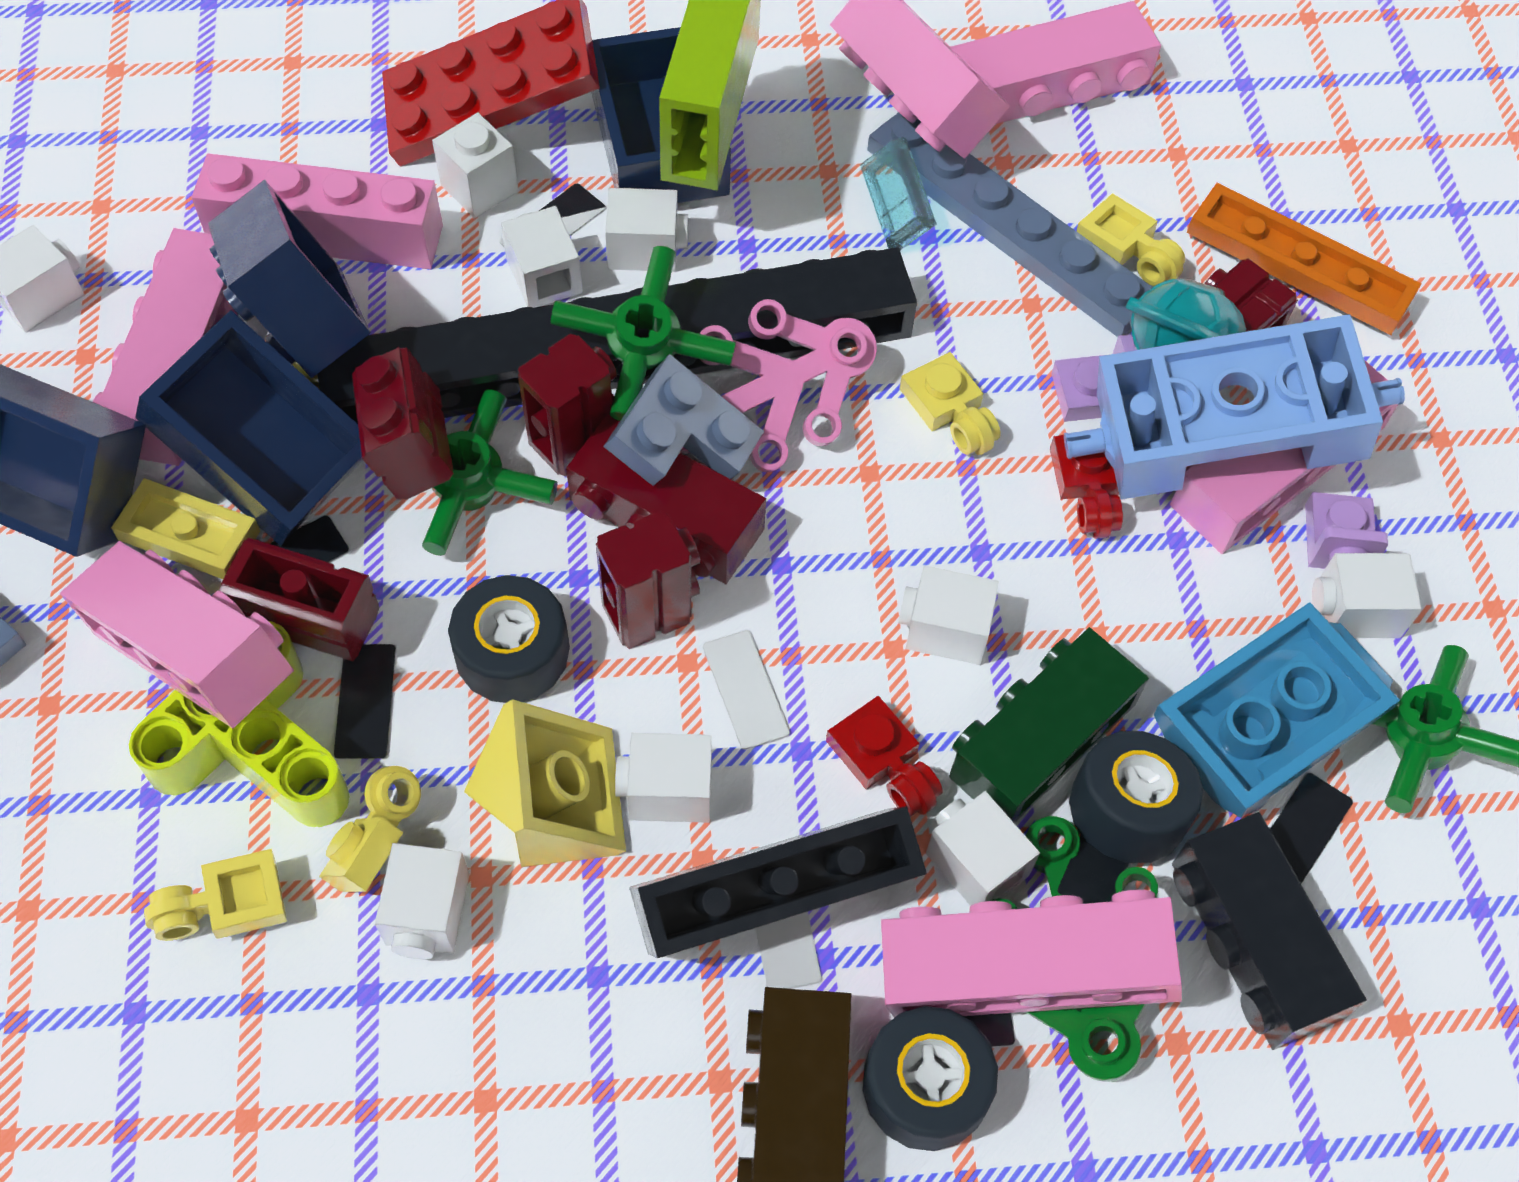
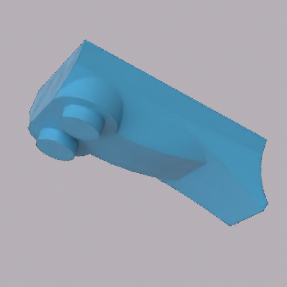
M1309 602L1158 705L1154 717L1164 738L1183 750L1197 768L1202 787L1211 799L1224 810L1230 811L1242 818L1246 814L1261 809L1271 796L1396 707L1400 699L1391 691L1393 679L1341 623L1328 622Z

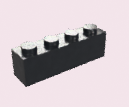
M903 806L880 810L630 886L629 890L647 954L658 959L926 875L927 872L908 808Z

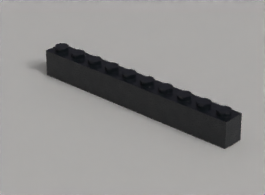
M899 247L878 251L865 250L854 255L823 260L810 259L799 264L769 269L756 268L744 273L709 279L696 278L685 283L669 285L664 301L675 313L682 330L700 334L704 328L718 325L725 328L735 341L787 359L801 357L814 350L779 336L772 339H761L755 336L749 328L748 318L753 307L762 300H775L784 307L786 314L822 327H826L834 320L840 318L859 320L872 331L876 343L911 338L917 307V299ZM643 287L636 288L630 292L595 298L581 297L566 303L613 313L619 305L629 298L641 295ZM553 304L535 308L521 307L511 312L481 317H461L451 322L421 327H401L391 332L368 335L319 372L317 376L319 390L358 424L352 373L356 367L361 366L368 359L386 354L398 347L408 348L421 365L422 372H426L440 389L441 410L444 413V418L476 413L486 390H494L503 394L507 399L504 408L523 405L518 368L540 353L547 356L549 354L548 348L570 333L576 336L579 335L591 348L597 346L609 356L617 372V377L611 381V389L617 388L623 363L611 352L607 337L552 325ZM763 310L757 313V321L761 327L773 329L778 325L777 316L770 310ZM639 329L638 337L648 338L650 330ZM844 337L838 340V350L857 347L855 341L850 338ZM676 353L673 356L695 375L735 368L723 364L708 365L700 359ZM655 369L646 372L643 384L648 381Z

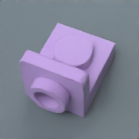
M1132 335L1118 336L1112 354L1136 350ZM1099 356L1055 360L1051 375L1064 422L1102 417L1097 398Z
M1318 492L1311 493L1305 504L1308 567L1325 569L1335 553H1384L1388 547V534L1382 531H1375L1373 498Z

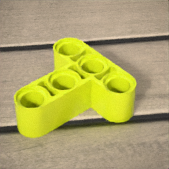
M269 621L284 640L278 649L294 671L233 729L215 716L207 714L206 710L174 690L131 733L128 744L131 757L153 788L164 795L177 796L188 793L226 760L294 819L308 827L319 828L331 825L341 818L348 807L350 798L348 787L334 757L328 750L278 710L299 688L304 672L289 634L282 626L275 622ZM270 739L279 740L277 745L268 753L252 754L256 746L263 741ZM181 747L179 753L171 760L156 763L160 755L166 750ZM318 778L328 780L323 789L316 794L308 796L299 795L301 788L310 780Z

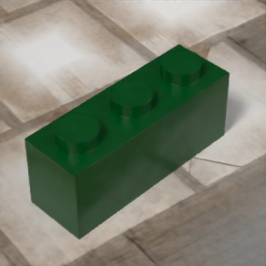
M1090 627L1072 643L1066 638L1056 643L1041 661L1039 667L1043 671L1029 684L1023 678L1017 680L998 701L996 708L1000 711L985 725L980 720H975L959 735L952 746L956 756L949 778L972 799L986 791L1014 824L1136 706L1149 680L1146 674Z

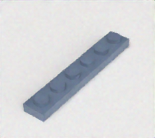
M898 112L869 135L867 151L1117 338L1120 335H1126L1131 330L1132 311L1125 308L1130 296L1139 300L1146 291L1153 288L1151 285L973 155L969 154L964 159L947 145L941 152L935 150L915 131L921 123L919 119L912 124Z

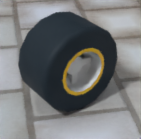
M504 575L486 579L466 591L452 610L448 634L458 674L473 692L490 701L507 703L512 699L520 702L535 699L552 688L565 671L570 650L567 624L562 604L548 587L528 577Z
M1119 731L1101 738L1087 754L1073 782L1069 806L1073 823L1085 841L1101 853L1125 863H1152L1170 855L1183 840L1200 812L1204 790L1197 768L1186 753L1169 740L1145 731Z
M923 1006L900 1013L880 1029L869 1050L864 1065L862 1091L870 1116L886 1136L910 1149L938 1151L960 1144L979 1127L997 1093L998 1065L990 1041L973 1021L951 1009ZM917 1083H918V1085H919L922 1089L926 1090L927 1093H925L924 1091L920 1090L919 1087L917 1086Z

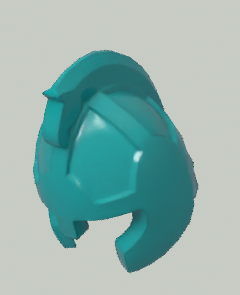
M1170 279L1159 283L1146 291L1139 300L1130 296L1125 307L1132 311V337L1137 350L1246 332L1242 313L1233 302L1226 298L1225 291L1189 279Z

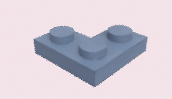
M669 354L656 367L603 447L652 486L666 475L683 447L710 469L732 479L740 473L764 431Z

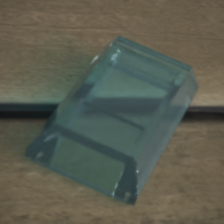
M901 137L890 141L860 164L888 249L899 247L901 251L937 225L906 138Z

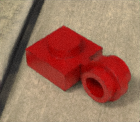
M1064 435L1053 436L1050 454L1060 499L1079 498L1077 502V521L1081 533H1092L1094 539L1108 538L1111 535V531H1120L1123 524L1122 503L1118 496L1119 491L1114 469L1106 459L1104 452L1068 459Z
M879 695L827 730L826 742L866 790L887 775L891 780L886 785L891 800L896 807L907 806L910 817L917 812L925 815L937 806L936 798L943 793L939 779L932 769L921 761L913 766L905 763L917 754L920 743Z

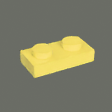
M143 478L111 527L117 539L121 542L145 551L150 549L161 557L220 579L225 577L244 540L248 537L256 540L260 533L255 518Z

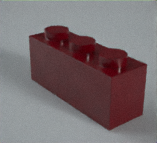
M607 414L566 467L570 500L580 512L592 519L601 520L604 518L619 527L626 525L630 529L634 528L635 520L662 510L664 513L669 514L677 530L685 527L692 535L700 556V564L692 566L695 575L700 577L711 576L727 585L765 530L766 498L682 453L678 454L666 475L652 486L603 447L620 422Z

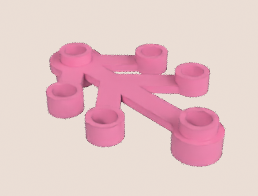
M765 299L758 302L753 307L748 318L751 332L761 339H772L779 336L814 350L796 360H790L735 341L725 328L718 325L708 326L700 332L703 335L717 336L724 340L736 342L731 366L761 376L722 395L725 400L741 413H744L773 399L763 429L764 432L750 454V460L756 469L770 473L778 470L786 462L788 446L785 441L803 384L823 373L826 374L817 408L804 420L803 433L805 438L816 446L829 445L839 436L842 423L838 414L849 379L866 372L873 364L877 352V344L872 331L861 321L853 318H840L834 320L828 326L822 327L786 314L784 307L775 300ZM763 310H770L777 316L778 325L773 329L761 327L757 321V313ZM847 337L855 341L858 348L857 354L853 357L842 355L838 350V340ZM701 360L708 365H719L718 363ZM825 417L831 422L832 433L830 436L820 437L815 434L812 429L814 418ZM763 443L774 444L779 450V460L773 464L763 462L758 454L760 445ZM684 447L680 451V453L684 454L690 453Z

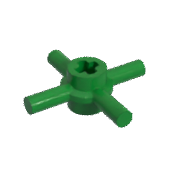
M666 246L653 247L641 295L629 298L619 305L613 313L558 300L555 301L551 315L552 325L607 337L611 352L623 363L610 411V416L618 421H621L642 390L646 372L658 367L669 354L674 356L676 353L727 366L732 364L736 342L680 329L675 313L664 303L676 258V252ZM639 329L650 330L649 337H638Z
M486 390L469 430L453 432L447 435L454 474L450 477V480L432 488L434 493L441 499L422 543L423 549L433 555L443 556L446 554L462 512L484 507L492 500L495 491L552 505L555 500L558 487L557 481L502 468L499 454L490 445L507 402L506 397L500 392Z
M1444 646L1430 683L1417 685L1407 690L1400 698L1396 707L1372 723L1373 725L1386 728L1388 739L1400 758L1385 798L1386 806L1395 812H1411L1426 771L1445 766L1461 751L1519 768L1518 739L1470 726L1469 718L1462 707V703L1455 694L1469 658L1468 652L1460 646Z

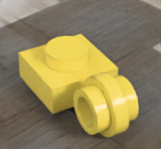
M1113 193L1078 223L1077 232L1120 264L1126 263L1133 255L1139 258L1137 261V271L1140 277L1149 285L1155 286L1166 280L1177 279L1183 272L1185 254L1182 248L1170 239L1154 240L1153 237L1158 221Z
M951 351L901 376L899 390L931 431L952 422L950 431L953 441L963 454L969 455L975 452L977 455H982L993 449L994 441L998 440L1001 436L998 421L986 407L980 408L984 393Z
M388 766L375 771L369 777L364 791L365 802L370 810L367 818L356 819L354 823L348 822L329 843L326 856L330 860L319 877L340 892H366L390 855L392 843H397L404 833L397 826L402 819L409 817L417 809L421 798L419 781L409 769L402 766ZM391 783L395 785L398 792L397 800L394 804L388 797V788Z
M272 848L201 865L205 887L204 892L193 894L192 888L187 885L164 887L149 895L150 905L144 909L145 925L148 929L154 930L155 938L160 941H173L195 934L199 930L198 921L206 914L210 916L212 932L216 939L287 922L276 860Z

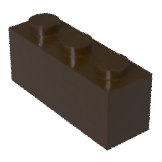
M765 987L762 1010H748L746 1054L760 1055L758 1082L744 1081L741 1127L755 1128L753 1157L739 1156L737 1182H844L852 993Z

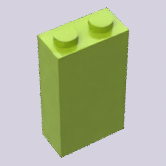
M761 0L688 1L659 97L660 172L662 181L718 191L759 41Z

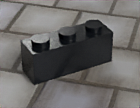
M1260 812L1187 840L1172 863L1176 889L1182 900L1189 907L1195 906L1208 930L1206 932V940L1211 955L1222 969H1229L1242 993L1240 1003L1247 1022L1256 1033L1264 1034L1272 1051L1346 1019L1367 1001Z

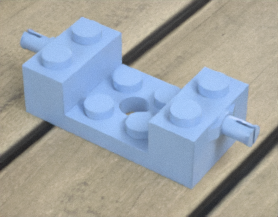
M1351 314L1099 356L1097 398L1102 416L1100 428L1073 433L1066 432L1064 433V444L1068 459L1104 452L1106 459L1114 469L1120 500L1182 490L1186 466L1301 447L1307 469L1368 460L1371 458L1383 424L1379 407L1403 404L1405 401L1404 386H1401L1402 380L1400 378L1371 383ZM1231 385H1239L1250 390L1254 395V399L1244 405H1234L1225 401L1220 395V391Z

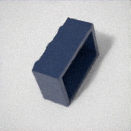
M680 27L593 39L600 89L592 91L591 94L614 188L677 190L678 203L730 195L731 147H729L718 191L661 180L659 97Z
M263 180L208 223L214 245L209 250L220 264L216 272L227 286L222 291L226 300L246 322L256 317L269 332L265 336L266 342L289 363L297 362L311 378L371 333L340 266L266 180Z
M232 310L223 316L139 396L135 418L146 424V428L242 513L255 518L259 528L280 546L363 461L358 424Z
M0 364V524L75 557L118 542L119 540L111 527L132 497L146 424Z

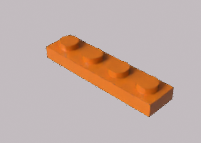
M1216 182L1191 218L1186 232L1240 260L1249 258L1277 279L1347 314H1351V316L1389 335H1392L1422 285V283Z

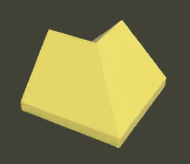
M513 699L503 704L464 793L515 833L521 867L610 857L626 852L620 797L615 796L616 759L612 728Z

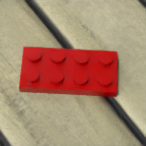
M556 0L549 2L539 8L497 23L485 30L448 43L443 47L382 71L389 154L401 167L434 154L433 139L477 112L495 129H498L600 89L588 10L584 1Z

